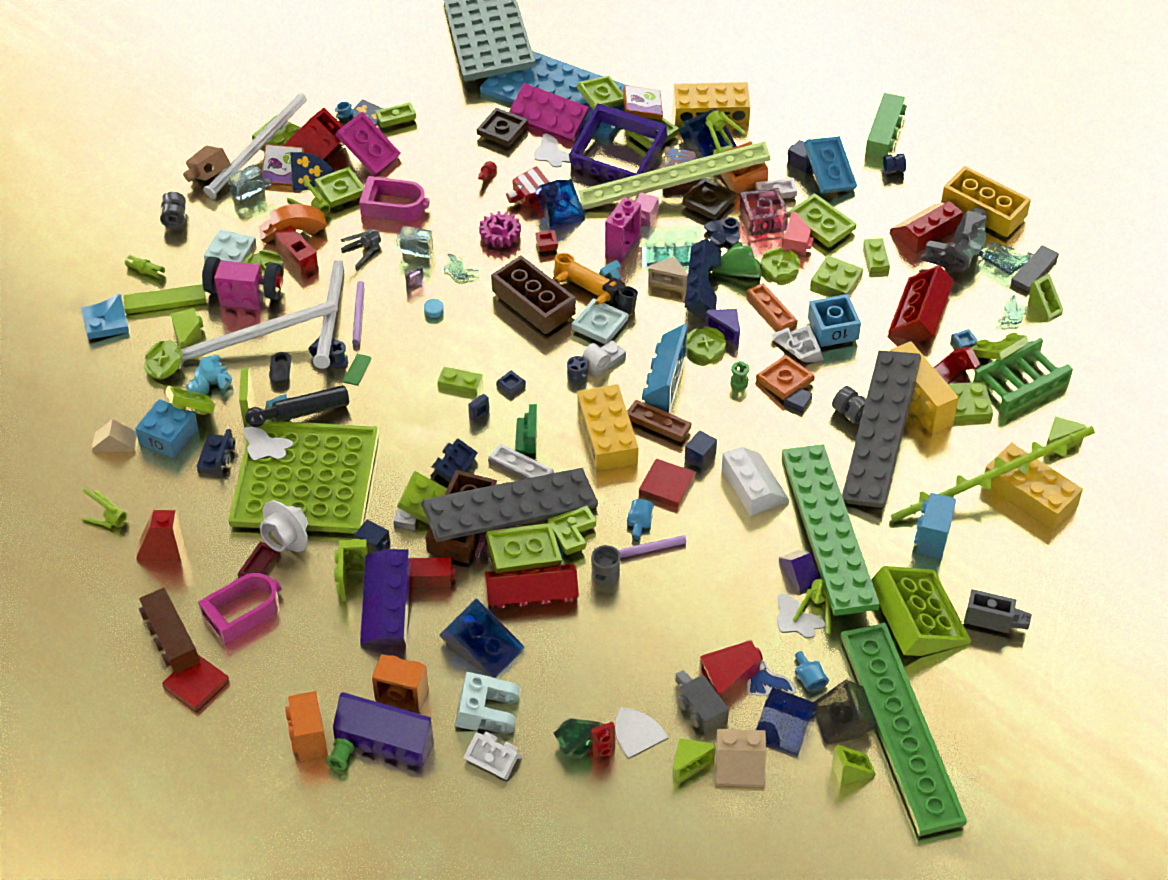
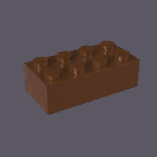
M522 255L491 274L492 292L545 334L576 314V297Z
M456 470L445 495L497 485L498 482L495 479ZM429 527L425 536L427 553L441 557H451L453 560L469 563L482 533L436 542Z

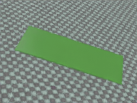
M357 353L343 382L358 385L372 357Z

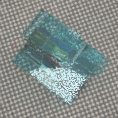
M254 163L229 176L231 193L237 200L241 199L244 201L265 190V186L272 185V179L263 180L262 171Z
M403 226L400 234H397L396 237L397 249H401L403 255L430 259L434 249L433 230Z

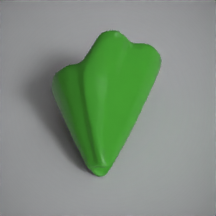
M738 242L721 256V265L712 270L716 274L761 278L759 260L754 257L752 247L743 246L742 242Z

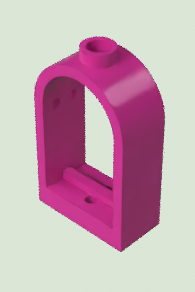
M368 176L359 201L361 217L404 222L413 221L420 218L426 209H429L430 198L425 197L424 188L417 182ZM376 194L417 199L416 202L408 205L375 202L374 200Z
M246 574L198 601L201 615L222 642L227 644L270 619L276 613L279 606L277 593L282 588L276 579L272 580L265 574ZM253 590H263L271 594L266 602L230 623L218 611L221 607Z

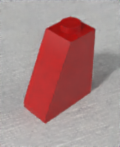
M153 510L139 539L136 560L181 561L184 541L176 510Z
M752 640L700 656L699 670L723 702H725L760 671V664L763 660L762 652L759 647H755Z

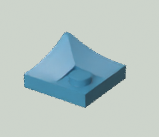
M121 293L103 302L81 307L88 339L129 333Z

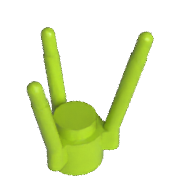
M713 111L706 117L705 123L711 132L718 152L721 153L722 149L714 129L719 131L727 144L732 147V143L722 129L725 126L724 122H728L742 134L745 131L729 119L723 111L720 113L719 111Z
M303 179V182L315 197L311 201V206L324 212V216L327 215L331 206L316 186L313 188L307 179ZM290 197L286 198L293 204H302Z
M86 488L83 489L84 493L106 508L103 513L106 521L82 517V521L105 526L109 529H112L113 526L120 527L123 525L127 518L125 511L118 508L97 490L93 493Z
M816 579L812 582L811 589L807 590L806 596L799 606L793 621L796 622L810 598L815 604L825 601L826 633L830 635V602L824 587V581Z

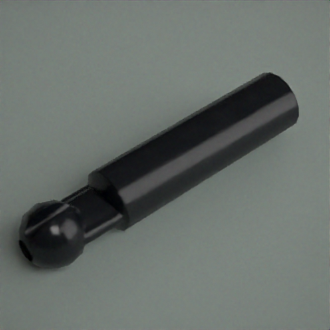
M341 385L275 401L270 408L251 407L245 414V420L251 427H260L266 420L270 419L282 422L349 405V394L346 387Z

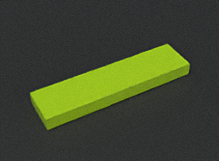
M202 284L123 295L125 314L207 303L206 292L203 290Z

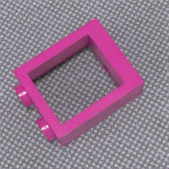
M623 197L605 221V256L620 262L624 261L641 238V203Z

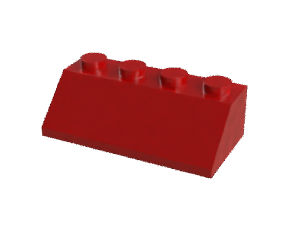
M940 264L908 277L888 330L890 336L917 343L930 340L935 336L954 282Z
M574 563L496 573L495 571L485 572L488 606L492 605L493 608H505L506 604L515 603V606H527L532 601H538V604H549L554 599H560L561 602L574 601L575 597H579L577 569Z

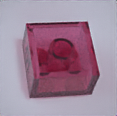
M779 187L740 193L739 210L749 236L786 231L788 211Z

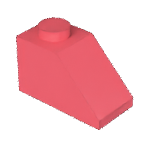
M796 212L791 213L784 235L783 250L788 251L789 249L799 256L806 257L807 250L812 249L813 238L810 237L811 228Z

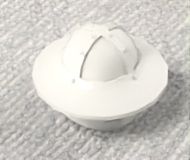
M274 500L266 502L263 507L264 520L260 524L261 537L265 543L278 552L286 548L295 552L305 550L308 545V536L305 530L309 523L303 510L299 507L285 506L281 502ZM269 532H271V534L281 544V546L277 545L270 539L268 534Z

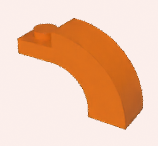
M289 204L270 211V219L258 227L261 240L264 243H268L275 238V233L289 226H292L295 230L305 231L312 236L325 228L327 224L324 212L318 208L305 204Z

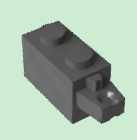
M971 589L964 623L1009 633L1011 628L1028 630L1032 614L1015 608L1017 599Z
M685 670L676 673L675 681L679 686L677 687L679 693L678 703L683 710H687L690 714V719L696 728L699 727L703 734L728 722L729 708L704 675L691 679Z

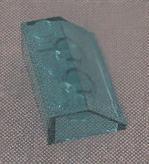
M702 226L641 227L642 267H649V265L675 256L682 266H689L691 246L702 240Z

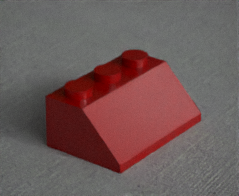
M950 201L933 204L890 228V232L914 253H918L926 248L929 241L938 242L955 232L962 220L963 212Z

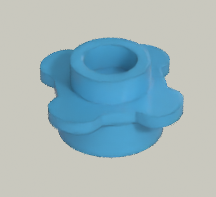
M342 101L336 105L335 112L338 113L337 118H348L355 113L350 102Z

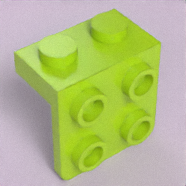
M366 539L339 541V550H335L337 568H334V580L336 582L337 595H341L342 602H347L348 574L364 573L365 556L368 555Z

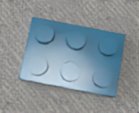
M840 136L807 139L804 142L821 193L855 190L858 187Z

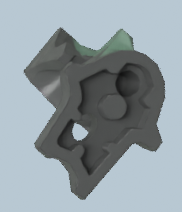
M974 208L973 212L968 210L956 229L954 242L944 244L929 241L926 245L927 251L922 254L920 260L935 265L940 264L948 274L952 271L961 272L966 270L973 256L981 251L986 242L985 223L987 216L985 215V210Z

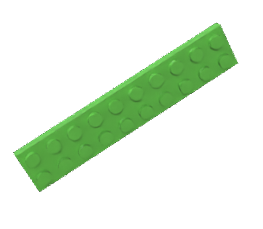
M819 444L782 449V458L834 616L879 610L880 603L825 445Z
M886 623L841 632V640L919 836L965 826L967 823L966 816Z

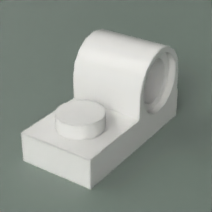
M611 340L601 348L595 343L590 344L584 350L582 357L587 360V371L594 377H598L624 359L626 351Z

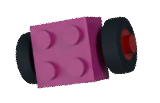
M207 257L202 270L203 290L207 293H218L220 306L259 310L264 296L267 299H278L283 287L282 266L278 263H269L264 276H262L260 264L222 261L218 257Z

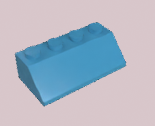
M682 324L664 333L660 343H656V358L652 357L650 367L652 373L648 372L646 385L648 386L643 388L642 400L646 404L670 413L686 355L687 324Z

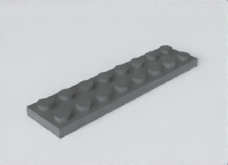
M878 350L842 492L844 503L885 508L921 362L920 354Z
M583 467L424 499L421 503L436 542L548 519L588 506L589 509H594L599 504Z

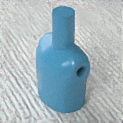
M634 499L631 502V508L627 516V525L633 527L632 538L635 540L640 539L642 529L650 528L652 524L654 504L648 500Z
M798 651L795 654V658L800 664L796 667L795 674L804 684L807 691L818 690L829 683V679L819 661H808L803 651Z

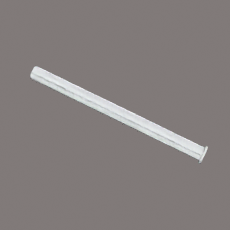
M298 93L231 162L232 165L224 169L209 186L203 188L208 197L215 199L217 197L216 194L307 102V97L304 93Z
M335 260L333 262L326 302L335 300L337 306L344 271V262L342 260ZM336 312L323 316L317 355L313 359L314 365L321 369L327 368L330 365L329 352Z
M336 301L324 302L181 349V363L183 364L186 360L338 311Z

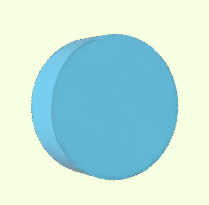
M429 299L423 305L424 314L427 317L437 318L444 313V304L439 299Z

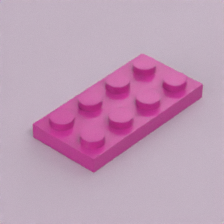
M523 83L509 112L528 119L529 126L574 142L590 108Z

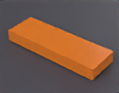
M764 283L747 290L746 295L779 331L798 325L796 317Z

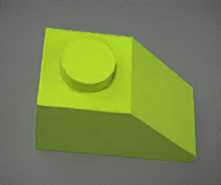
M195 308L170 314L180 348L183 349L195 345L202 337L201 327H204L201 315L197 316Z

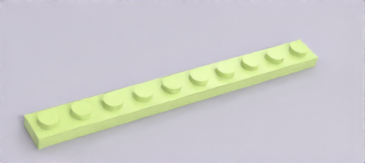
M766 141L581 189L578 190L582 208L585 210L622 200L623 197L631 198L638 196L640 193L646 194L771 161Z

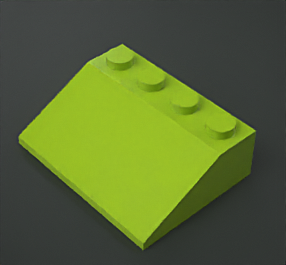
M883 565L871 579L882 612L904 655L924 656L967 645L971 642L935 570Z

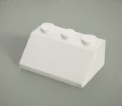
M741 446L722 453L721 470L750 516L790 501L759 452Z

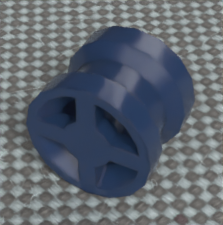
M573 356L567 360V377L569 380L581 382L587 378V360L582 356Z

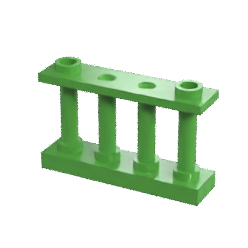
M1041 337L1034 341H1029L1027 345L1004 359L994 360L975 370L973 382H986L1002 398L999 411L1004 416L1070 383L1073 368L1069 364L1056 367L1041 352L1043 345ZM1035 357L1050 373L1040 376L1026 361ZM1018 365L1033 381L1029 384H1024L1010 369ZM1002 373L1017 390L1007 392L993 377Z

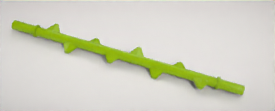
M1091 425L1073 434L1069 433V436L1046 446H1042L1034 441L1032 442L1030 453L1008 463L997 457L995 458L994 469L969 480L961 475H957L956 486L938 494L954 498L955 495L978 485L988 491L991 489V479L1016 468L1027 474L1029 473L1030 462L1052 452H1056L1064 457L1067 454L1068 445L1076 444L1077 441L1095 434V430ZM924 491L919 492L918 503L910 504L909 507L890 515L893 523L912 514L916 515L917 512L921 511L923 501H928L930 495Z

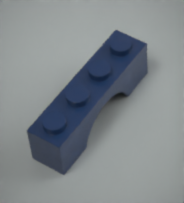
M707 238L691 246L684 306L700 320L706 317V311L716 309L717 295L709 283L708 272L721 265L722 250Z

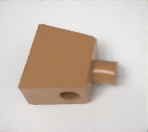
M206 145L186 161L188 170L183 173V177L189 183L195 178L208 180L232 164L223 148Z

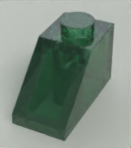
M570 718L564 721L553 734L564 754L579 760L591 750V730L604 724L598 721Z

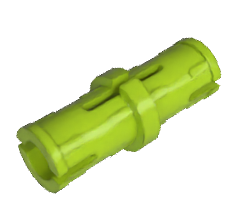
M132 254L126 257L133 262L125 260V266L139 270L141 274L145 275L147 273L158 279H161L164 275L159 274L157 271L165 274L164 267L153 264L148 259H140Z

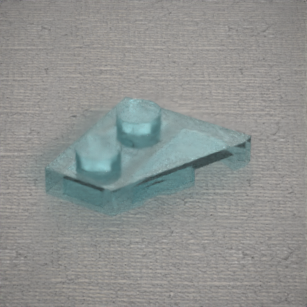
M993 242L985 245L978 253L980 258L1009 275L1020 269L1033 255L1031 252H1027L1026 255L1015 253V248Z

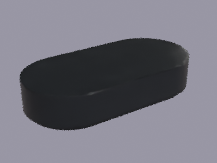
M278 352L271 357L270 383L277 388L287 386L291 381L292 358L286 352Z

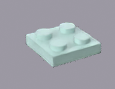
M219 229L203 255L204 261L207 257H218L222 261L244 263L256 244V237Z
M593 298L573 321L572 329L603 344H607L628 320V314L605 303L596 305V299Z

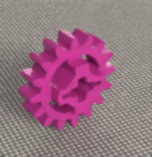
M497 211L495 215L490 212V217L484 216V221H480L479 234L481 235V240H485L486 244L491 242L493 247L496 244L503 247L505 243L510 246V241L517 242V237L521 236L522 231L519 218H515V214L509 216L507 211L504 214Z

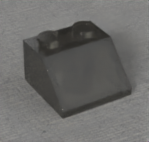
M847 679L811 703L825 744L861 738L878 726L864 686Z

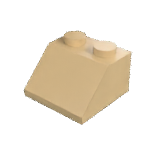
M717 729L716 786L765 788V730Z

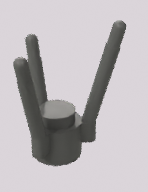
M371 228L365 232L340 239L341 242L360 238L341 247L342 251L360 243L364 247L370 248L355 264V268H358L375 250L380 248L379 243L382 239L376 229Z

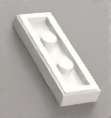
M499 444L488 457L489 463L522 479L554 473V469L502 444Z

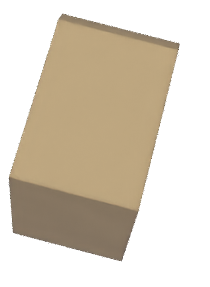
M675 256L649 265V283L686 290L688 273Z
M111 419L95 432L92 451L135 452L138 439L136 431Z

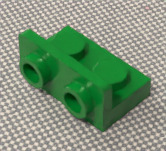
M529 404L528 412H524V418L518 417L516 419L515 451L519 453H536L538 429L537 404Z

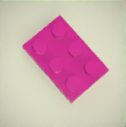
M364 112L353 118L335 134L373 176H376L402 154Z

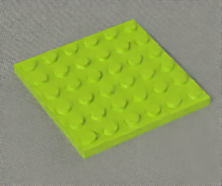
M265 421L262 426L255 427L264 430L270 438L289 439L293 442V445L284 449L286 455L280 459L266 456L253 460L247 450L250 444L247 440L229 516V526L260 528V524L264 520L263 507L266 502L272 500L281 502L285 506L301 508L309 523L305 531L355 533L362 526L379 434L378 427Z

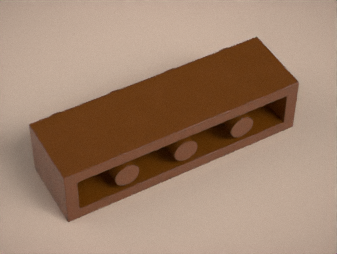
M165 587L140 597L139 601L142 607L138 608L143 621L148 620L146 627L150 636H156L153 640L158 652L162 650L164 652L161 657L166 668L171 666L174 674H177L201 663L197 650Z

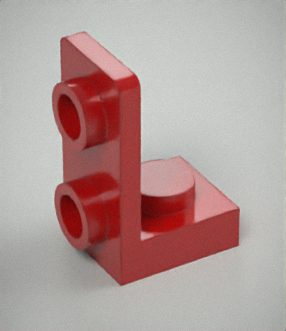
M972 347L953 350L933 368L948 383L961 371L976 369L981 364Z
M614 722L602 723L582 731V737L593 758L607 756L612 751H615Z

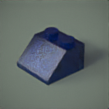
M772 687L763 706L756 730H765L767 745L799 756L815 720L817 703Z

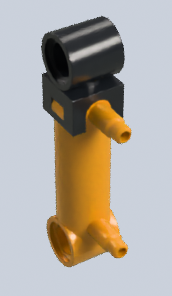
M558 253L555 256L553 267L555 282L559 284L564 280H569L599 296L595 300L596 305L603 303L612 307L616 305L615 308L627 314L634 313L638 298L637 289L625 286L626 283L615 277L610 280L575 262V258L571 254Z

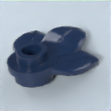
M727 217L723 221L713 220L703 226L705 230L712 233L710 241L714 245H722L726 242L734 245L740 240V223L734 217Z

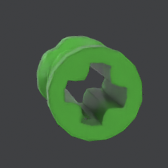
M743 361L734 362L731 366L733 375L730 378V383L734 388H745L749 383L747 374L750 372V366Z
M337 738L334 740V748L331 755L325 761L328 766L335 770H345L347 766L346 760L349 754L353 752L354 746L346 739Z

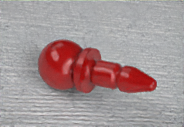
M493 161L485 162L478 174V180L490 178L496 174L498 169L496 163Z

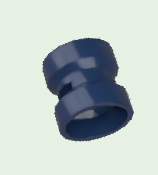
M904 153L896 154V156H883L885 174H892L894 171L899 173L906 172L907 162Z

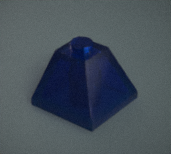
M558 179L542 184L536 190V195L549 228L585 217L572 180Z

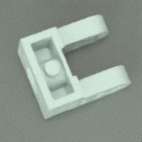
M466 672L461 685L454 726L475 731L480 728L503 734L512 733L515 728V716L508 712L484 707L485 700L490 699L509 704L519 701L520 686L489 676Z

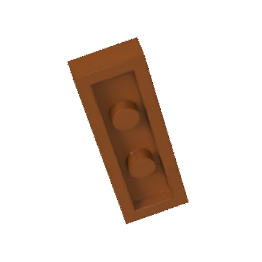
M636 399L627 410L630 421L680 442L684 440L692 428V422Z

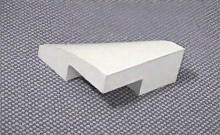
M810 325L791 332L789 328L771 334L774 341L803 362L824 360Z

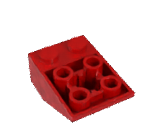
M323 107L283 146L303 147L304 153H310L326 161L344 146L335 135L343 125Z

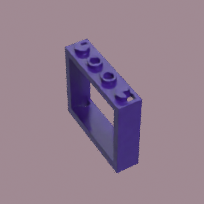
M598 103L569 153L570 166L578 170L588 171L593 175L606 177L611 181L649 172L668 137L667 125ZM601 122L655 139L636 173L582 156Z

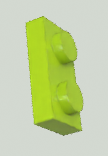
M411 102L375 111L381 128L417 119V113Z
M864 239L863 247L870 273L890 271V262L884 239Z
M443 366L437 380V387L477 395L483 382V374Z

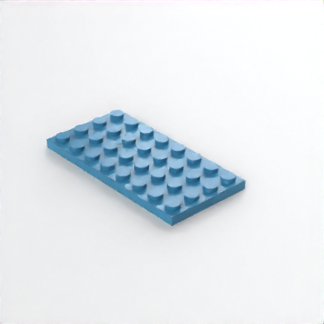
M533 51L536 67L488 77L480 86V93L510 104L514 103L523 83L588 106L590 111L580 129L583 130L593 109L577 89V83L603 76ZM614 80V82L623 92L624 85L627 84ZM624 105L612 107L625 112ZM601 122L594 135L610 140L619 127Z

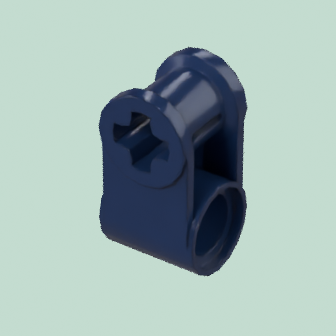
M320 336L308 347L309 353L313 357L317 355ZM332 338L329 352L330 365L334 368H343L349 362L348 356L345 354L346 345L344 342Z

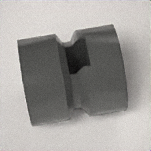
M166 192L161 197L160 222L167 228L175 229L183 226L185 223L186 198L179 192Z
M847 385L837 392L833 398L832 407L840 414H845L849 421L857 425L861 421L866 398L861 395L859 396L856 390Z
M601 545L592 552L591 576L595 584L602 587H610L619 581L621 556L617 548L610 545Z

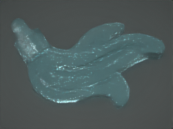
M447 254V259L450 260L451 264L445 265L443 269L444 271H449L454 278L462 280L480 272L479 269H465L462 257L459 256L457 259L454 254Z
M1012 295L1009 302L1005 301L1004 310L1009 315L998 319V323L1005 325L1022 322L1023 311H1027V307L1018 305L1015 299L1016 295Z

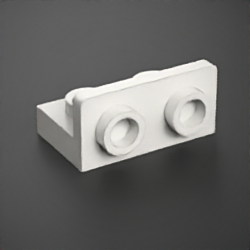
M486 731L484 735L476 732L463 758L507 780L517 758L521 760L523 756L517 753L518 747L508 742H505L503 746L496 742L498 737Z

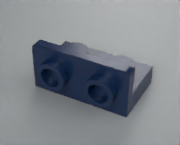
M226 429L224 436L207 435L196 466L197 472L223 475L225 467H228L230 463V452L234 450L236 439L232 436L231 429Z
M459 438L452 444L448 442L442 450V453L445 455L442 459L438 457L431 466L434 471L430 476L434 478L438 474L448 482H451L456 470L466 472L478 452Z

